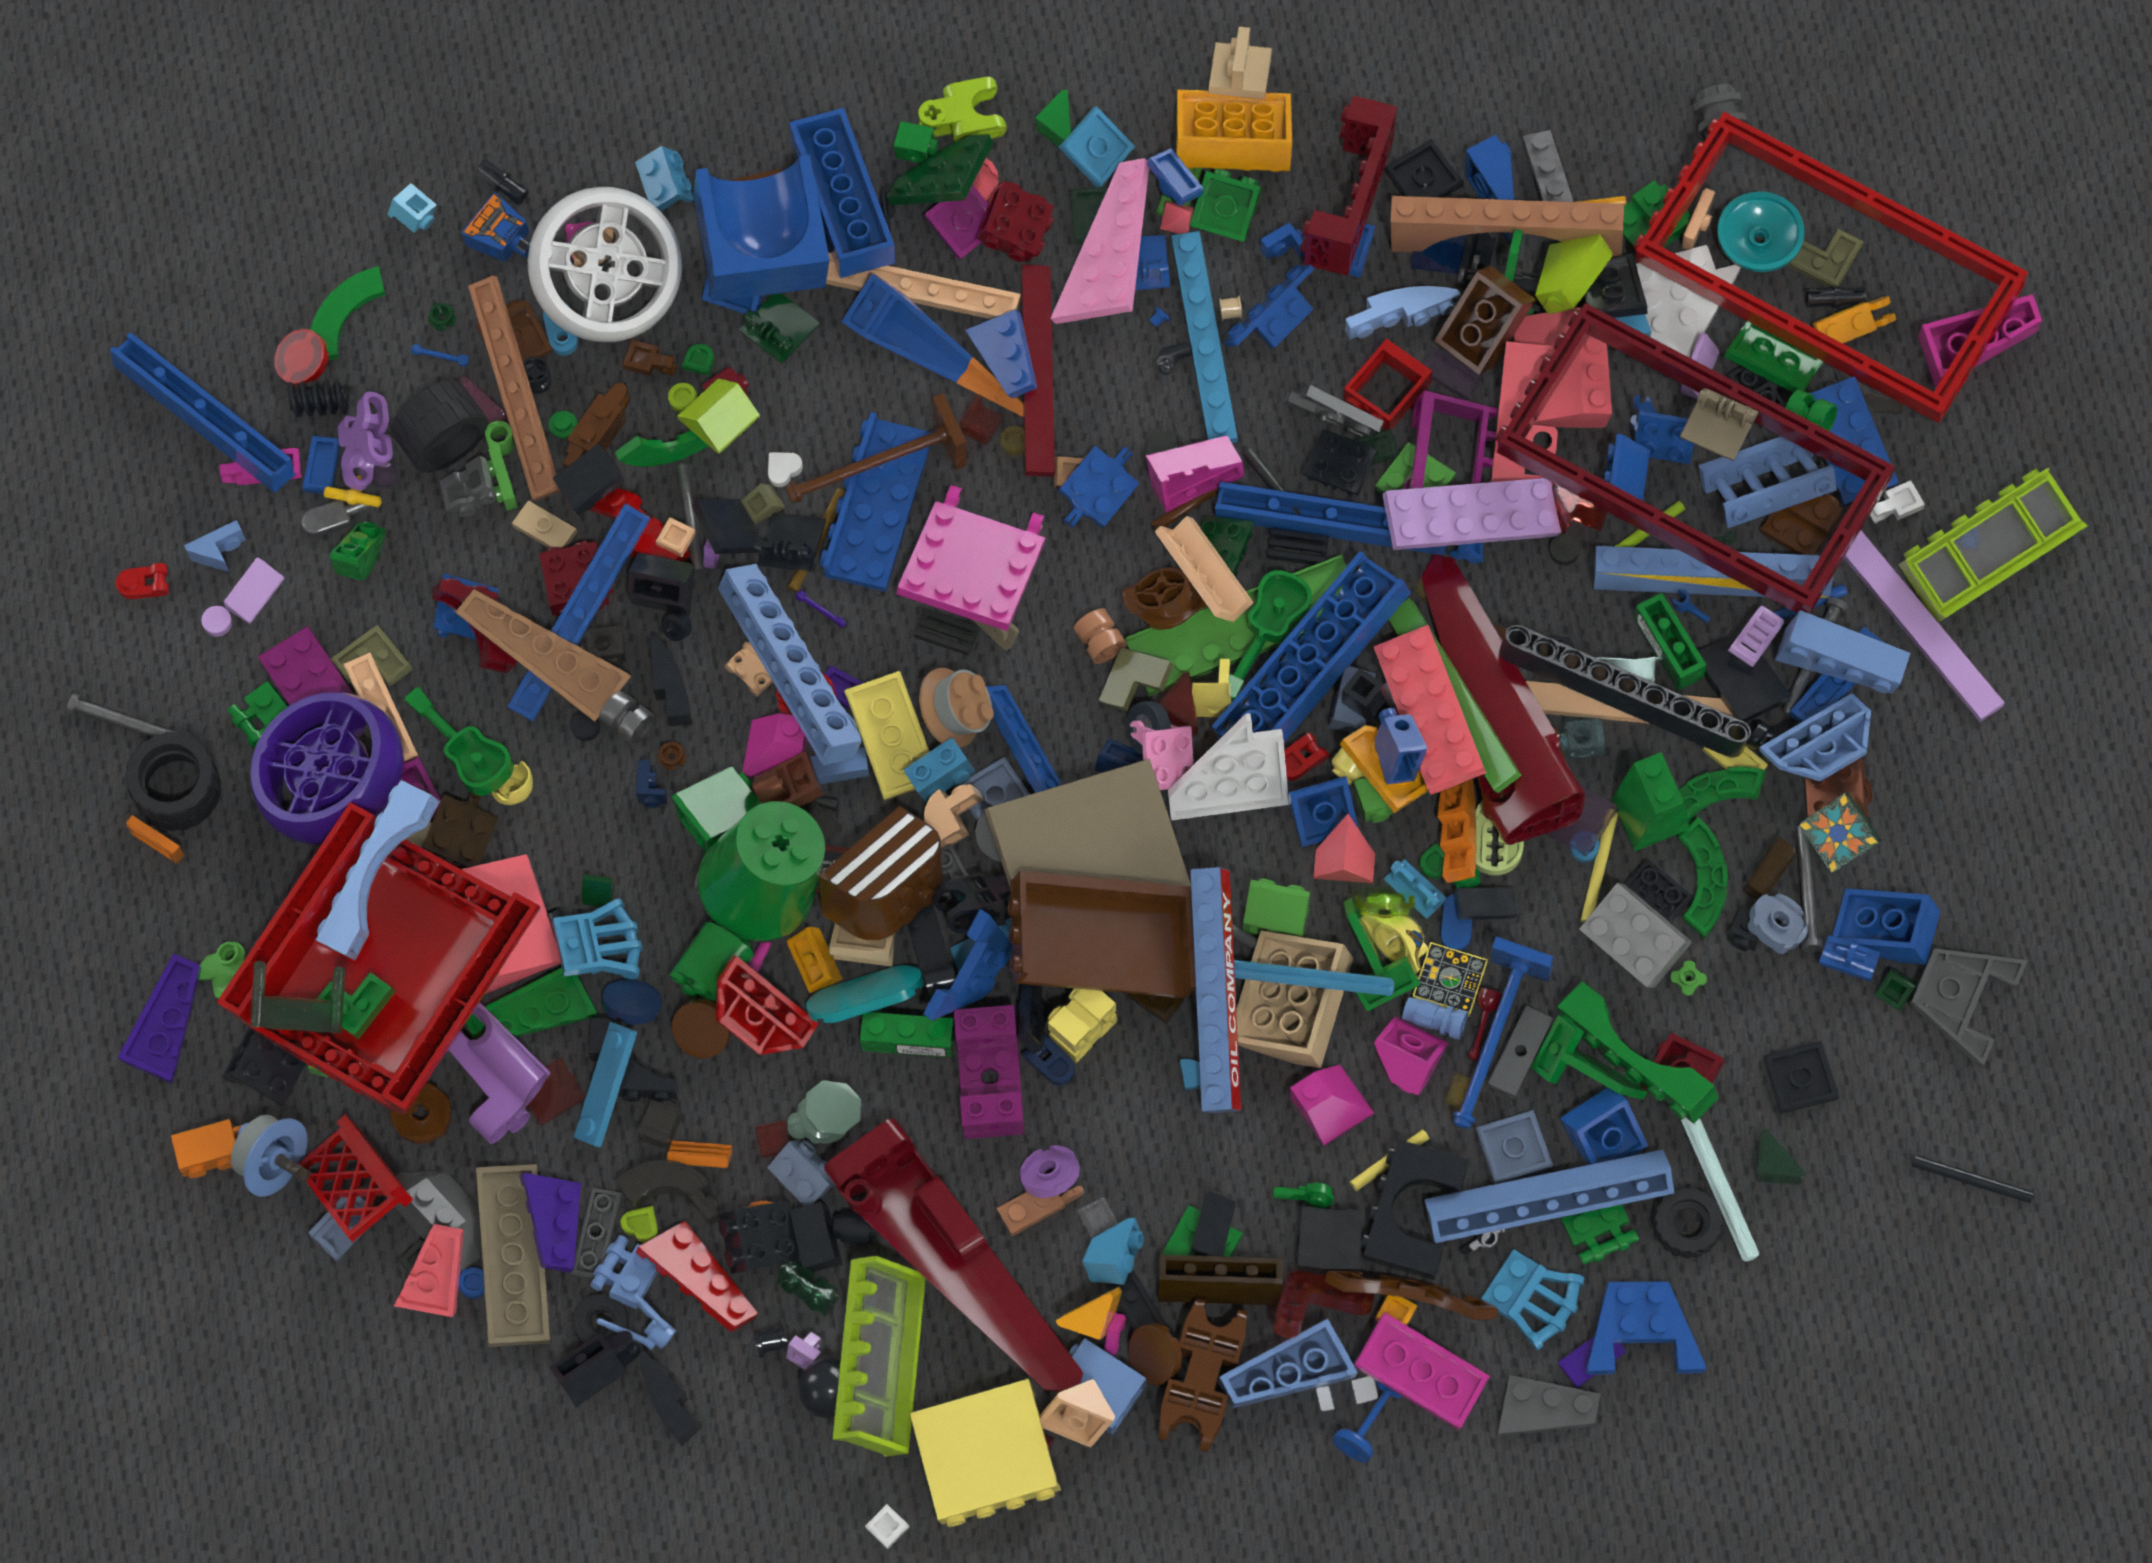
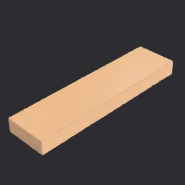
M371 653L343 664L357 695L381 708L393 722L401 739L404 763L417 758L418 754Z

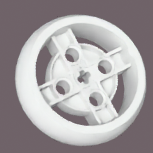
M593 187L566 196L552 206L543 216L530 242L528 274L533 293L539 305L558 326L582 339L595 342H617L644 333L666 314L679 289L682 276V255L674 229L663 213L651 202L624 189ZM599 207L597 221L579 229L568 243L553 241L560 227L571 217L584 210ZM628 214L638 219L651 233L658 247L660 259L647 257L641 241L632 231L626 228ZM605 229H611L615 232L616 240L613 244H609L603 239V231ZM573 252L582 255L584 262L581 267H575L571 264L570 256ZM608 258L607 263H611V268L606 269L604 272L602 271L603 267L598 266V262ZM629 262H635L639 265L640 273L637 277L628 274L627 265ZM549 270L563 272L569 288L578 298L584 301L583 316L573 311L560 298L552 283ZM597 285L606 288L608 296L605 301L598 300L595 297L594 290ZM642 286L657 288L653 297L643 309L626 319L612 322L615 306L622 305L631 300Z

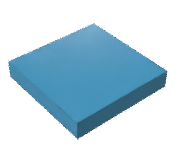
M1096 106L1089 111L1058 148L1098 188L1106 182L1117 169L1119 163L1124 161L1135 146Z

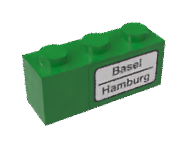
M1663 593L1637 605L1634 619L1657 657H1663L1660 662L1677 690L1680 691L1703 679L1707 665Z
M865 1013L862 1017L860 1036L862 1051L952 1058L955 1033L953 1018L939 1017L932 1021L926 1016Z

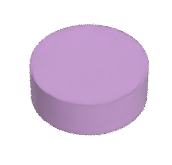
M212 606L202 615V625L211 636H223L232 627L230 613L222 606Z

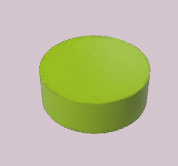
M678 383L668 393L669 404L677 412H682L697 398L695 388L688 383Z

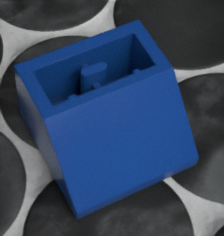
M1617 434L1616 443L1609 444L1604 481L1643 501L1650 450L1623 434Z

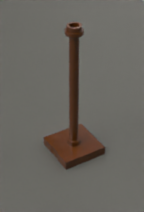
M944 394L933 397V424L935 432L799 485L792 481L790 485L785 486L790 502L797 501L799 503L805 494L938 442L944 445L955 470L965 467L967 442Z

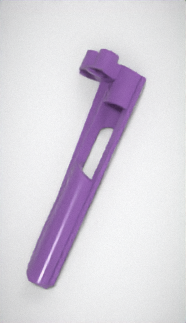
M479 1002L473 1014L486 1026L485 1033L476 1040H469L460 1031L448 1051L489 1098L472 1114L469 1123L489 1144H494L507 1131L515 1133L528 1122L530 1113L525 1108L540 1091L551 1072Z

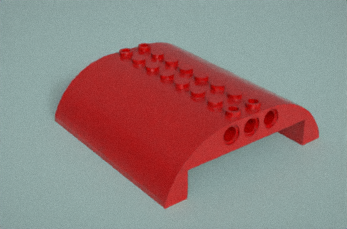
M350 802L216 1003L248 1027L311 1067L385 1108L400 1114H407L540 911V906L516 892L509 896L405 839L386 857L371 885L367 903L369 936L356 960L354 961L316 940L318 927L324 919H327L332 910L331 905L335 895L342 891L347 882L346 875L349 869L356 865L360 857L362 844L371 837L375 829L376 817ZM371 972L396 992L358 1040L312 1004L330 981L352 996Z

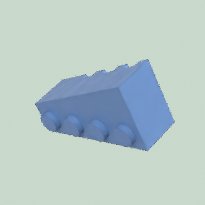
M1799 610L1784 631L1775 660L1871 687L1881 693L1893 694L1901 684L1911 653Z
M1326 1319L1220 1376L1217 1382L1222 1392L1229 1395L1228 1402L1231 1408L1234 1409L1356 1377L1358 1372L1331 1323Z

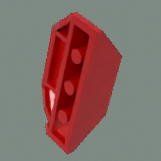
M733 955L717 980L716 1021L759 1055L804 1048L819 1024L812 1021L805 1011L735 955Z

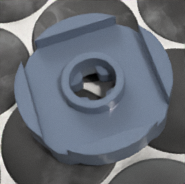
M1763 895L1750 909V921L1747 925L1749 932L1757 936L1765 945L1779 954H1784L1788 950L1796 948L1808 933V923L1804 926L1802 919L1804 912L1801 907L1785 895ZM1775 919L1781 920L1780 925L1775 922Z

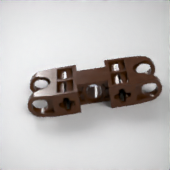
M1197 1298L1186 1318L1179 1342L1182 1356L1191 1358L1184 1383L1173 1379L1168 1380L1161 1405L1158 1439L1167 1441L1169 1432H1173L1177 1425L1190 1423L1198 1429L1200 1434L1199 1440H1201L1199 1451L1208 1453L1220 1430L1229 1395L1215 1391L1221 1367L1233 1370L1238 1366L1246 1334L1247 1311L1239 1309L1236 1318H1232L1228 1325L1216 1327L1207 1320L1206 1310L1204 1309L1206 1300Z

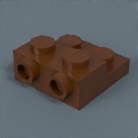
M516 300L506 305L522 361L533 356L542 358L552 353L553 349L528 300L522 302ZM478 322L475 324L476 330L486 348L480 324Z
M1825 494L1824 497L1819 496L1771 513L1761 527L1760 533L1797 555H1815L1839 520L1842 508L1839 507L1840 503L1835 497Z

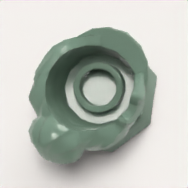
M822 1080L806 1093V1098L798 1104L797 1112L789 1116L787 1122L788 1133L797 1140L807 1137L814 1144H827L838 1141L860 1121L861 1098L847 1083Z

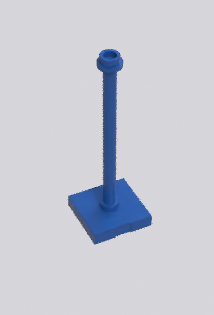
M1499 937L1495 938L1492 946L1491 962L1507 967L1512 971L1460 1112L1455 1111L1452 1116L1454 1118L1453 1124L1463 1129H1470L1471 1125H1474L1475 1118L1471 1115L1522 976L1527 974L1548 982L1552 972L1553 956Z

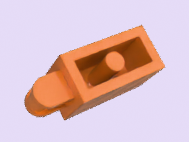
M228 1119L171 1135L178 1167L184 1177L189 1176V1178H198L204 1176L207 1170L233 1168L230 1163L232 1149L242 1125L234 1127L231 1120Z

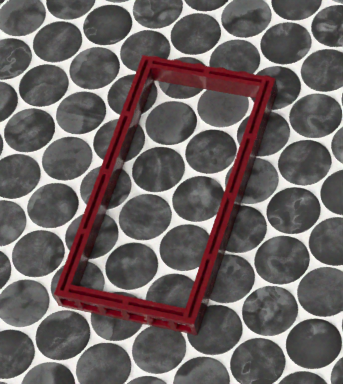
M1587 303L1583 305L1580 312L1575 310L1568 322L1570 328L1566 334L1561 333L1554 344L1555 352L1551 357L1546 356L1539 368L1541 374L1538 379H1532L1529 382L1524 393L1527 396L1523 403L1517 402L1510 415L1512 418L1508 426L1503 425L1495 439L1498 441L1497 453L1796 613L1801 610L1811 614L1891 481L1895 466ZM1589 335L1698 393L1706 388L1758 411L1754 420L1755 423L1865 480L1864 485L1803 586L1525 438Z

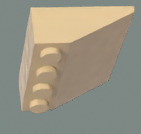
M1260 931L1251 962L1349 973L1354 958L1344 944ZM1246 979L1237 1006L1238 1046L1293 1064L1321 1068L1344 991Z

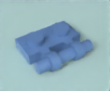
M619 1235L614 1243H610L606 1250L607 1256L602 1265H598L593 1273L594 1279L590 1285L597 1291H600L604 1284L612 1286L610 1298L638 1309L640 1304L634 1299L633 1295L638 1293L644 1298L658 1271L655 1270L656 1265L647 1258L643 1260L635 1253L640 1246L639 1244L635 1246L632 1253L626 1251L625 1247L629 1240ZM617 1262L625 1265L620 1274L612 1271Z

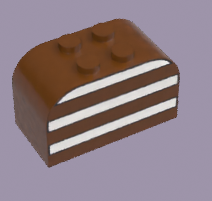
M899 806L819 875L822 915L855 937L863 940L887 938L897 932L903 925L910 923L919 911L932 903L934 890L943 884L941 839L938 832L932 826Z

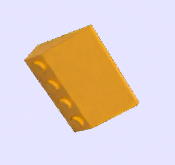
M1177 90L1176 154L1188 169L1217 168L1221 170L1241 169L1244 171H1290L1292 153L1290 93H1266L1265 99L1210 94L1209 91Z

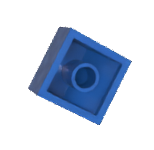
M1610 1088L1604 1089L1560 1118L1571 1142L1588 1165L1634 1156L1648 1147L1627 1099Z

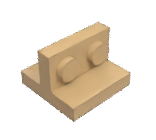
M1247 27L1238 28L1237 38H1232L1231 44L1216 43L1209 82V93L1265 99L1272 48L1249 46L1250 28Z
M835 923L829 955H833L835 960L893 966L895 933L881 940H863L855 937Z

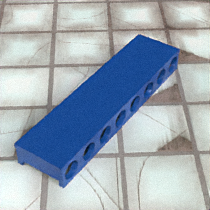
M1360 551L1211 726L1217 735V739L1219 740L1245 714L1250 713L1253 733L1282 729L1283 741L1285 743L1340 678L1344 670L1351 665L1410 595L1411 591L1407 588L1405 582L1400 578L1397 579L1372 562ZM1361 564L1359 570L1354 574L1356 567ZM1343 585L1341 591L1335 596L1336 591ZM1324 607L1323 612L1316 619L1318 612ZM1305 630L1303 636L1297 641L1301 632ZM1286 652V655L1283 658V660L1280 663H1278L1280 657ZM1268 674L1265 681L1260 685L1262 678ZM1249 696L1247 702L1241 707L1242 702ZM1230 719L1227 726L1222 730L1224 723Z

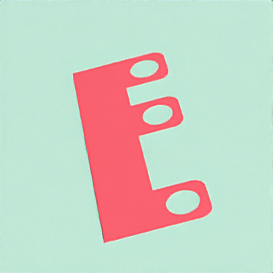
M1506 341L1496 436L1503 425L1508 426L1512 418L1510 415L1517 402L1523 403L1527 396L1524 393L1529 382L1535 378V375L1541 374L1539 368L1542 364L1543 355L1547 352H1555L1554 346ZM1533 425L1525 438L1533 442V438L1538 432L1544 431L1549 433L1552 438V444L1546 450L1555 454L1558 438L1557 429L1551 426ZM1495 441L1491 482L1543 478L1539 475L1524 474V467L1498 454V441Z

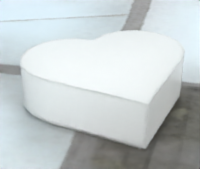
M769 452L768 475L771 484L775 487L788 485L791 477H796L801 473L803 465L799 455L795 453Z

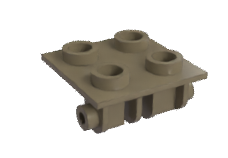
M1704 388L1699 393L1698 402L1680 438L1734 461L1758 411Z

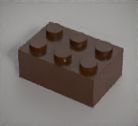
M1492 266L1481 269L1474 275L1434 341L1477 374L1485 373L1494 368L1506 348V341L1510 342L1536 299Z

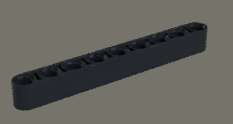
M1513 625L1505 632L1499 652L1501 657L1511 664L1726 757H1738L1746 747L1751 734L1750 727L1737 718L1524 626Z

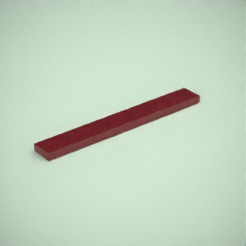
M1022 265V321L1037 383V389L1023 394L1025 476L1054 477L1052 320L1050 319L1052 316L1051 266Z

